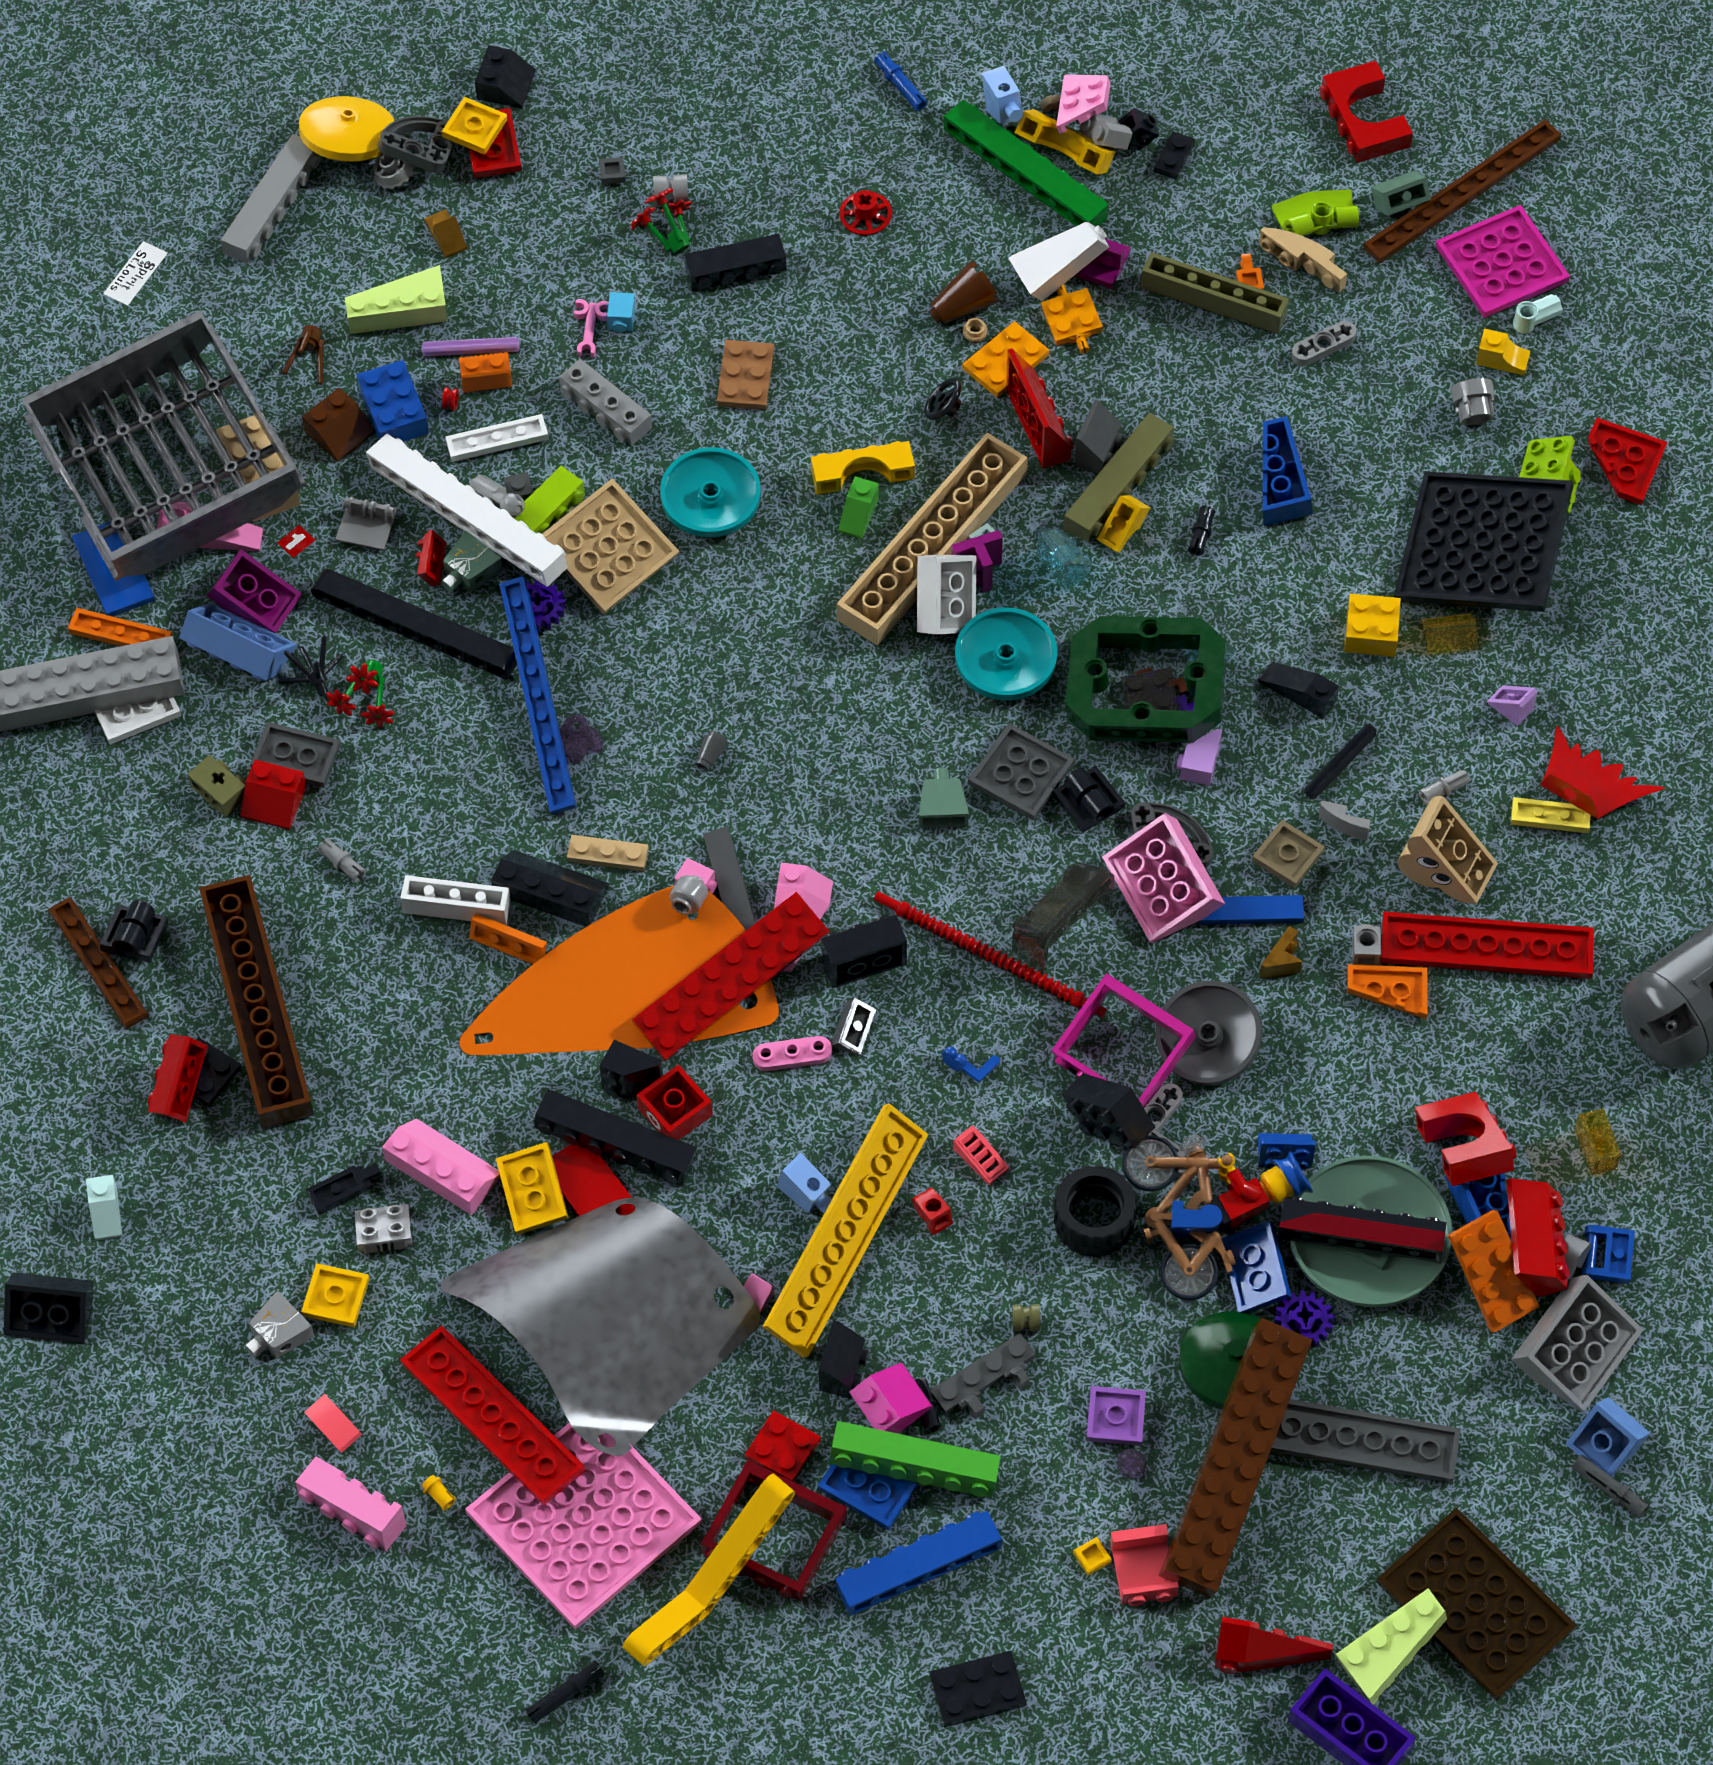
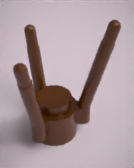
M313 325L303 327L301 337H298L297 344L282 371L284 375L288 372L298 352L303 353L304 350L313 351L317 348L318 383L320 385L323 384V347L325 341L320 339L322 331L318 327Z

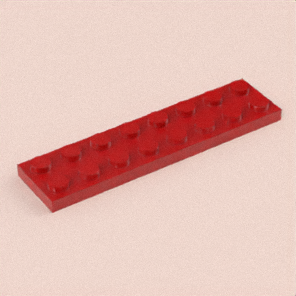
M795 892L632 1019V1022L666 1062L819 943L821 938L829 934L830 931L801 896Z
M1383 912L1380 963L1592 979L1594 927Z
M442 1325L400 1359L401 1365L543 1506L586 1471L585 1466Z

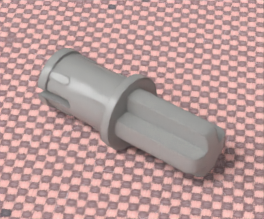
M1460 770L1446 778L1440 777L1434 784L1419 790L1420 798L1427 805L1433 797L1449 796L1451 791L1469 783V776L1465 770Z

